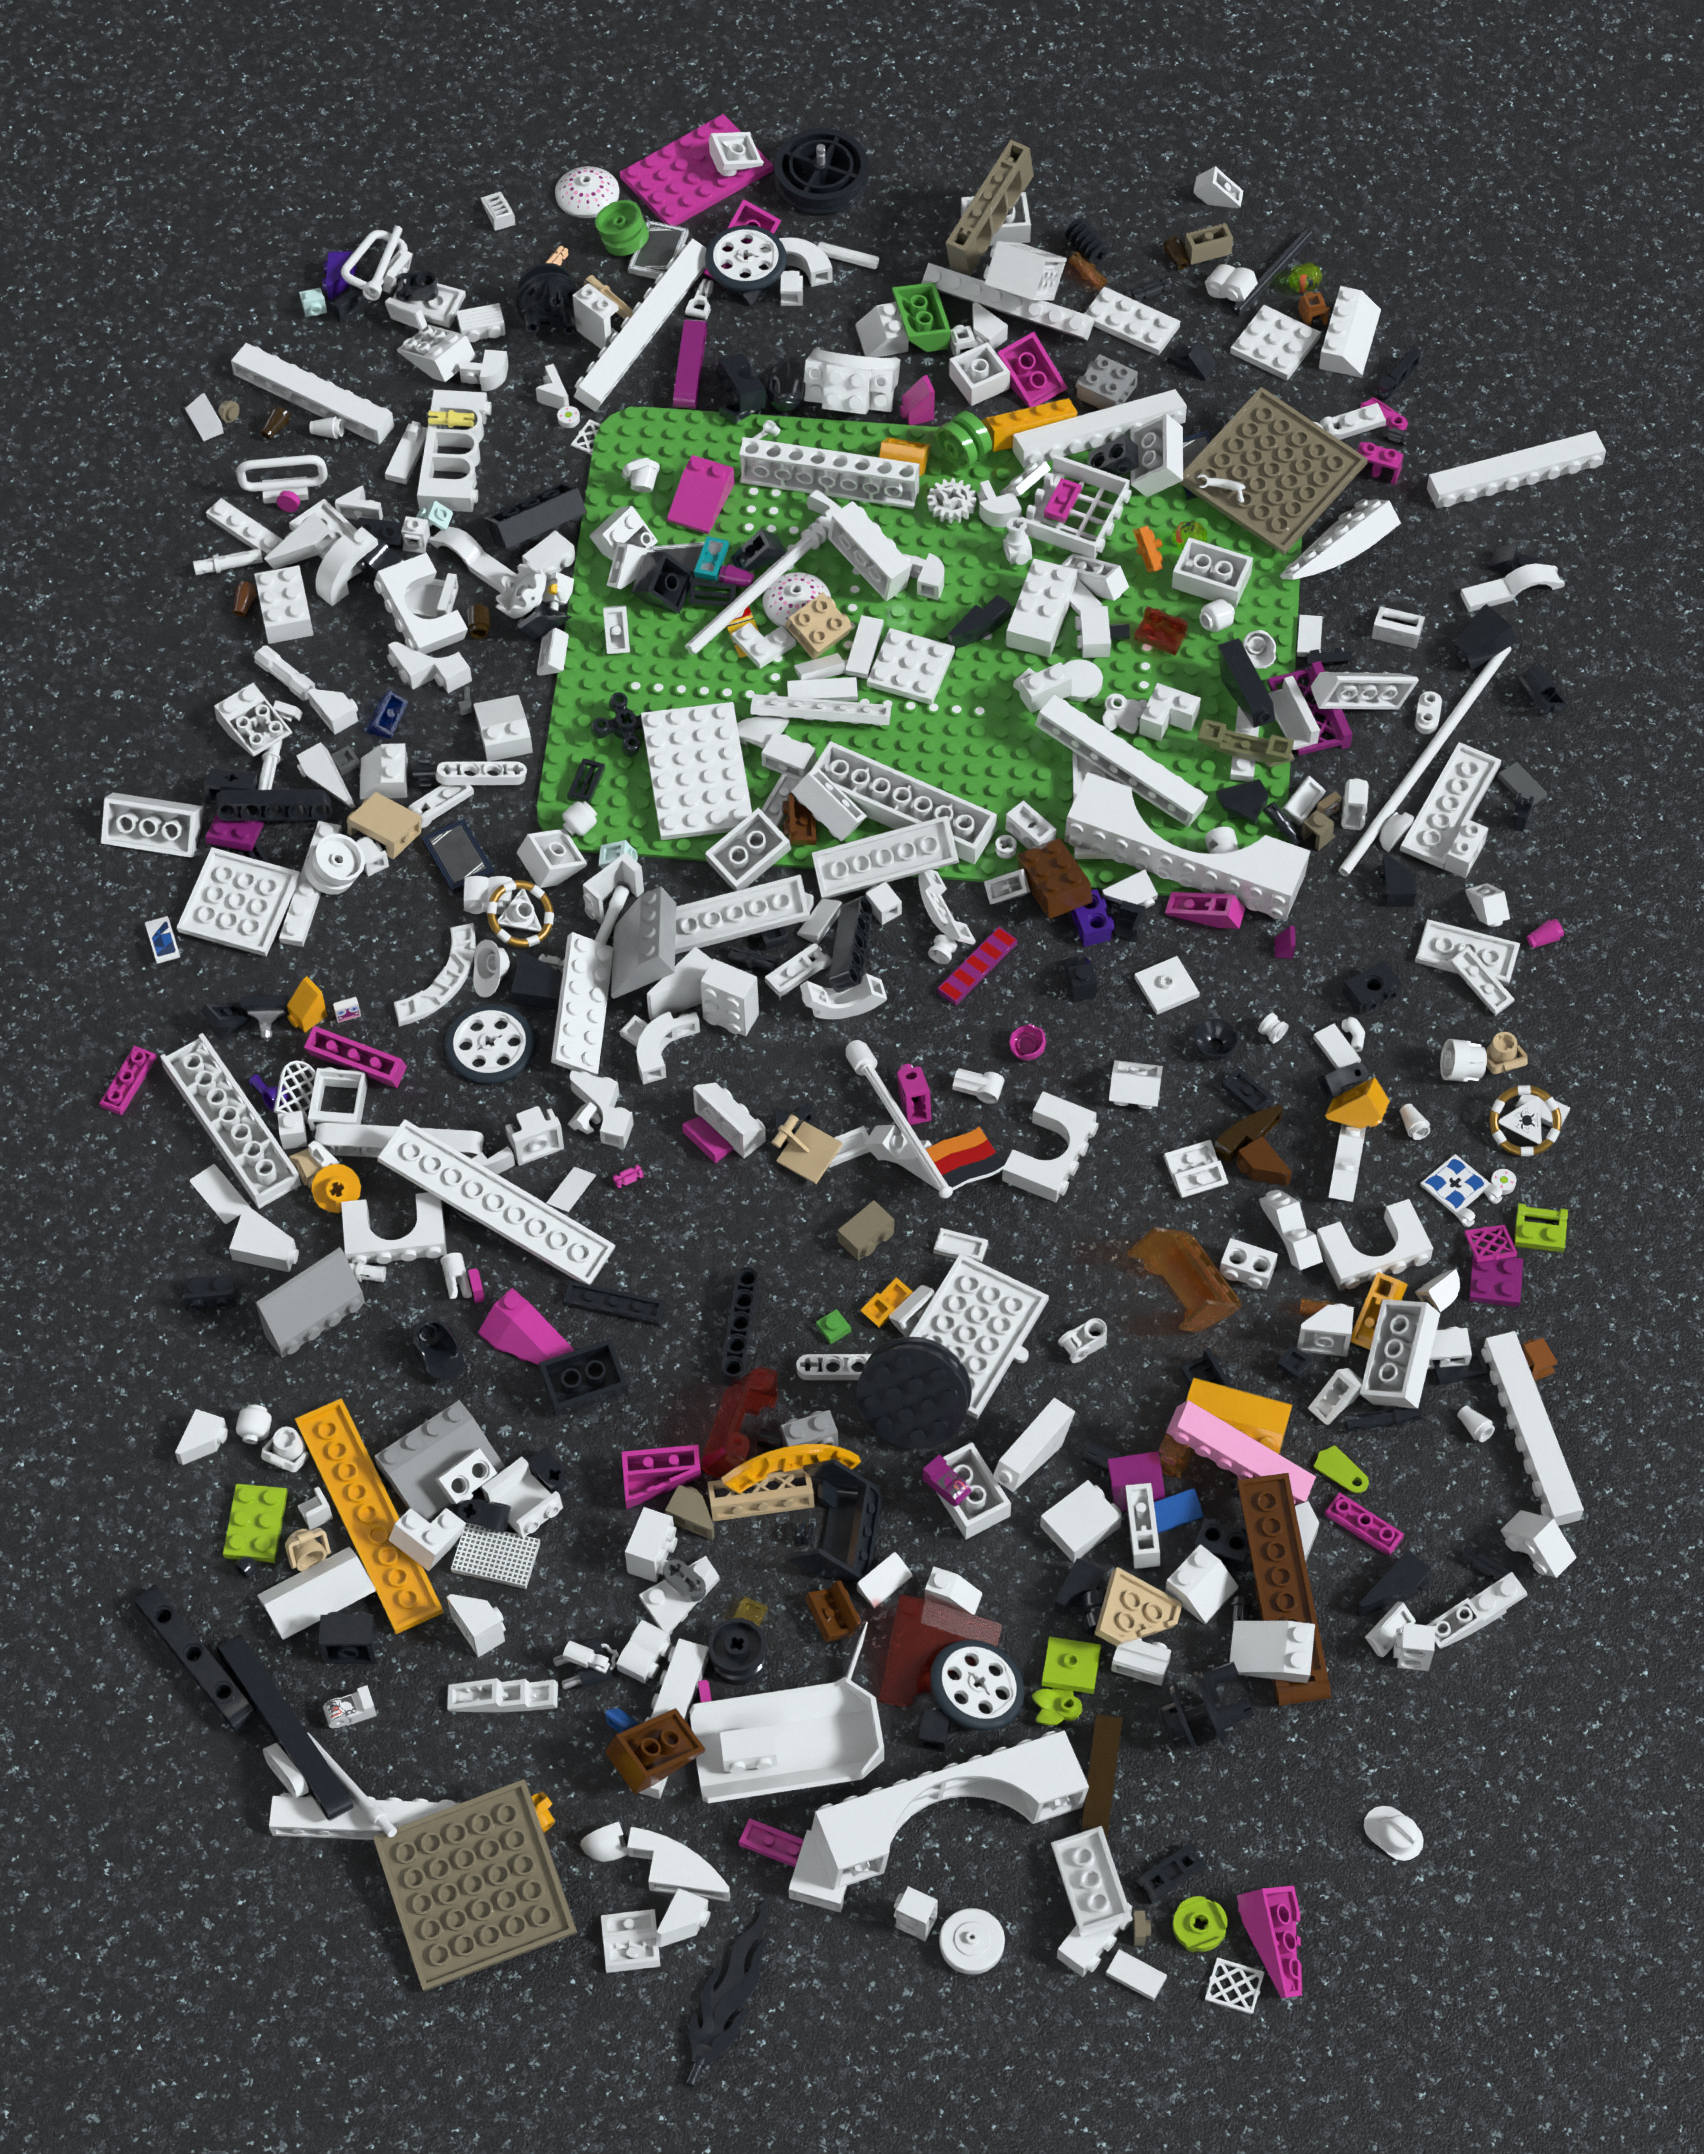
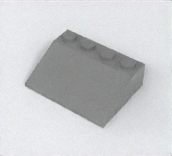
M661 886L640 895L614 926L611 996L613 999L675 973L677 903Z
M339 1247L257 1301L256 1305L265 1337L283 1358L287 1354L295 1353L307 1341L316 1339L328 1327L337 1325L349 1313L358 1311L365 1301L360 1285L343 1250Z
M460 1400L375 1455L377 1468L407 1508H411L425 1520L430 1519L451 1505L434 1479L472 1450L480 1448L497 1473L505 1468L475 1419ZM476 1463L472 1467V1474L479 1478L483 1473L481 1465ZM454 1479L451 1484V1488L455 1493H459L462 1490V1482L459 1479Z

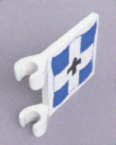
M1456 1154L1420 1184V1186L1453 1212L1466 1227H1470L1475 1222L1473 1220L1475 1218L1474 1212L1466 1208L1470 1203L1484 1192L1492 1203L1497 1204L1502 1200L1501 1195L1503 1194V1191L1498 1186L1489 1183Z

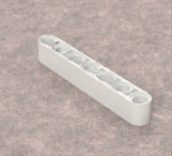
M320 1123L316 1128L315 1141L322 1144L332 1155L378 1158L399 1127ZM420 1128L470 1159L480 1154L483 1150L484 1136L477 1131Z

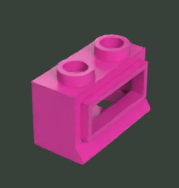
M1360 442L1357 452L1368 459L1367 462L1374 464L1371 475L1379 477L1383 467L1393 469L1394 474L1391 484L1395 485L1402 469L1403 454L1394 449L1376 446L1370 442Z

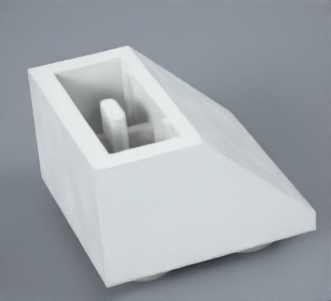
M633 506L618 508L589 536L600 552L612 561L618 542L645 549H650V546H654L658 542Z

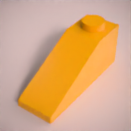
M1377 1271L1353 1329L1350 1342L1370 1350L1382 1299L1401 1301L1408 1284Z

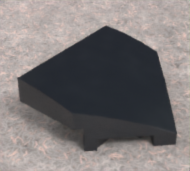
M1257 779L1217 790L1216 799L1223 810L1227 811L1228 819L1243 818L1248 820V824L1256 825L1264 808L1267 809L1268 793L1261 780Z

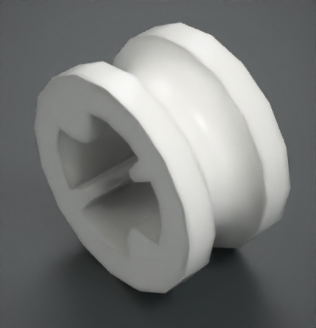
M1002 835L997 838L995 849L996 854L1000 858L1009 859L1016 854L1017 842L1014 837ZM1007 844L1010 845V848L1006 847L1005 849H1002V846L1005 847L1007 846Z

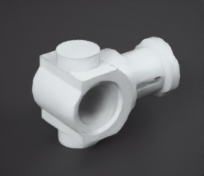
M1013 517L1006 523L1009 534L1006 539H1003L1004 551L1010 564L1017 563L1023 565L1032 559L1030 540L1025 533L1027 523L1025 519Z

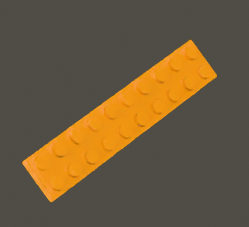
M342 1398L295 1418L300 1433L360 1560L375 1587L378 1598L395 1634L444 1613L423 1567L389 1541L394 1524L399 1520V1517Z

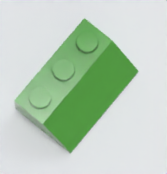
M935 282L892 287L908 340L926 352L948 349L951 330Z

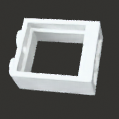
M332 1067L325 1069L317 1068L308 1115L311 1131H316L317 1125L320 1123L361 1125L368 1086L365 1072H360L356 1069L347 1071L337 1070ZM325 1086L358 1089L354 1113L320 1111Z

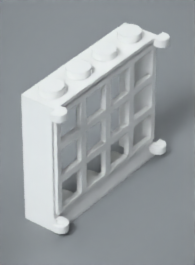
M1055 454L1052 472L1045 474L1044 487L1037 489L1035 503L1033 506H1028L1026 518L1021 517L1027 523L1025 533L1028 537L1031 536L1046 543L1096 559L1098 552L1102 553L1105 547L1106 536H1111L1115 519L1119 520L1121 517L1123 504L1128 503L1132 492L1129 490L1130 480ZM1065 476L1080 481L1079 484L1082 485V488L1085 483L1100 488L1095 499L1080 494L1077 498L1091 503L1087 514L1073 509L1070 512V515L1084 519L1078 530L1063 525V523H1057L1044 518V510L1060 479H1064ZM1105 490L1119 495L1114 505L1100 501ZM1096 506L1111 510L1106 521L1092 516ZM1088 521L1103 526L1098 537L1083 532Z

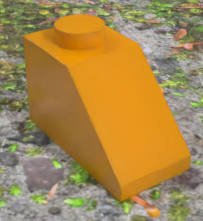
M306 976L287 1004L290 1023L295 1028L299 1026L304 1033L327 1017L322 991Z

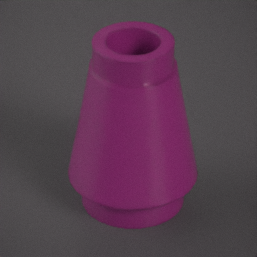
M730 564L721 567L719 583L736 584L737 587H749L753 584V573Z

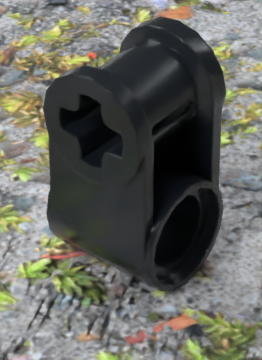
M432 272L401 273L396 278V283L398 284L396 298L399 301H430L439 294L436 277Z
M544 1447L526 1460L531 1474L551 1494L557 1491L560 1496H563L567 1492L568 1482L565 1479L566 1473L548 1448Z
M481 1499L465 1500L460 1504L458 1513L460 1518L467 1523L483 1526L490 1530L506 1532L511 1506ZM472 1507L476 1510V1514L471 1512Z

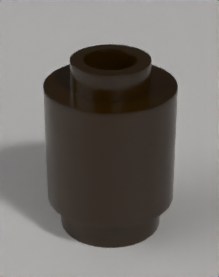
M474 604L467 609V628L472 638L483 639L488 636L490 631V611L488 607L482 604Z

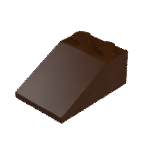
M674 1708L617 1734L605 1753L632 1792L636 1794L654 1786L704 1753L706 1749L679 1711Z

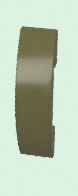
M1206 719L1203 720L1197 737L1198 741L1217 751L1258 762H1286L1289 760L1294 745V740L1271 735L1269 740L1226 730V724Z

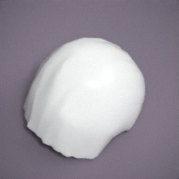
M1262 630L1248 633L1242 644L1254 667L1266 669L1276 659L1275 641L1267 632Z

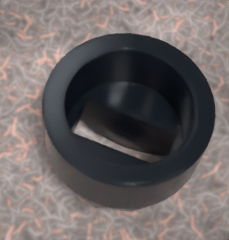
M244 1556L234 1564V1568L244 1578L249 1579L255 1573L257 1563L252 1557Z

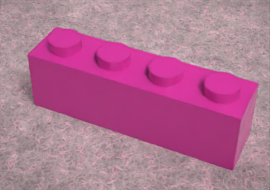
M313 1026L304 1046L311 1056L348 1070L356 1069L360 1072H365L366 1077L398 1088L407 1068L403 1060L316 1026Z

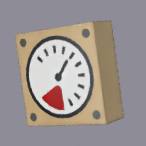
M1333 792L1318 803L1317 811L1322 812L1327 817L1331 816L1339 810L1341 796L1337 792Z

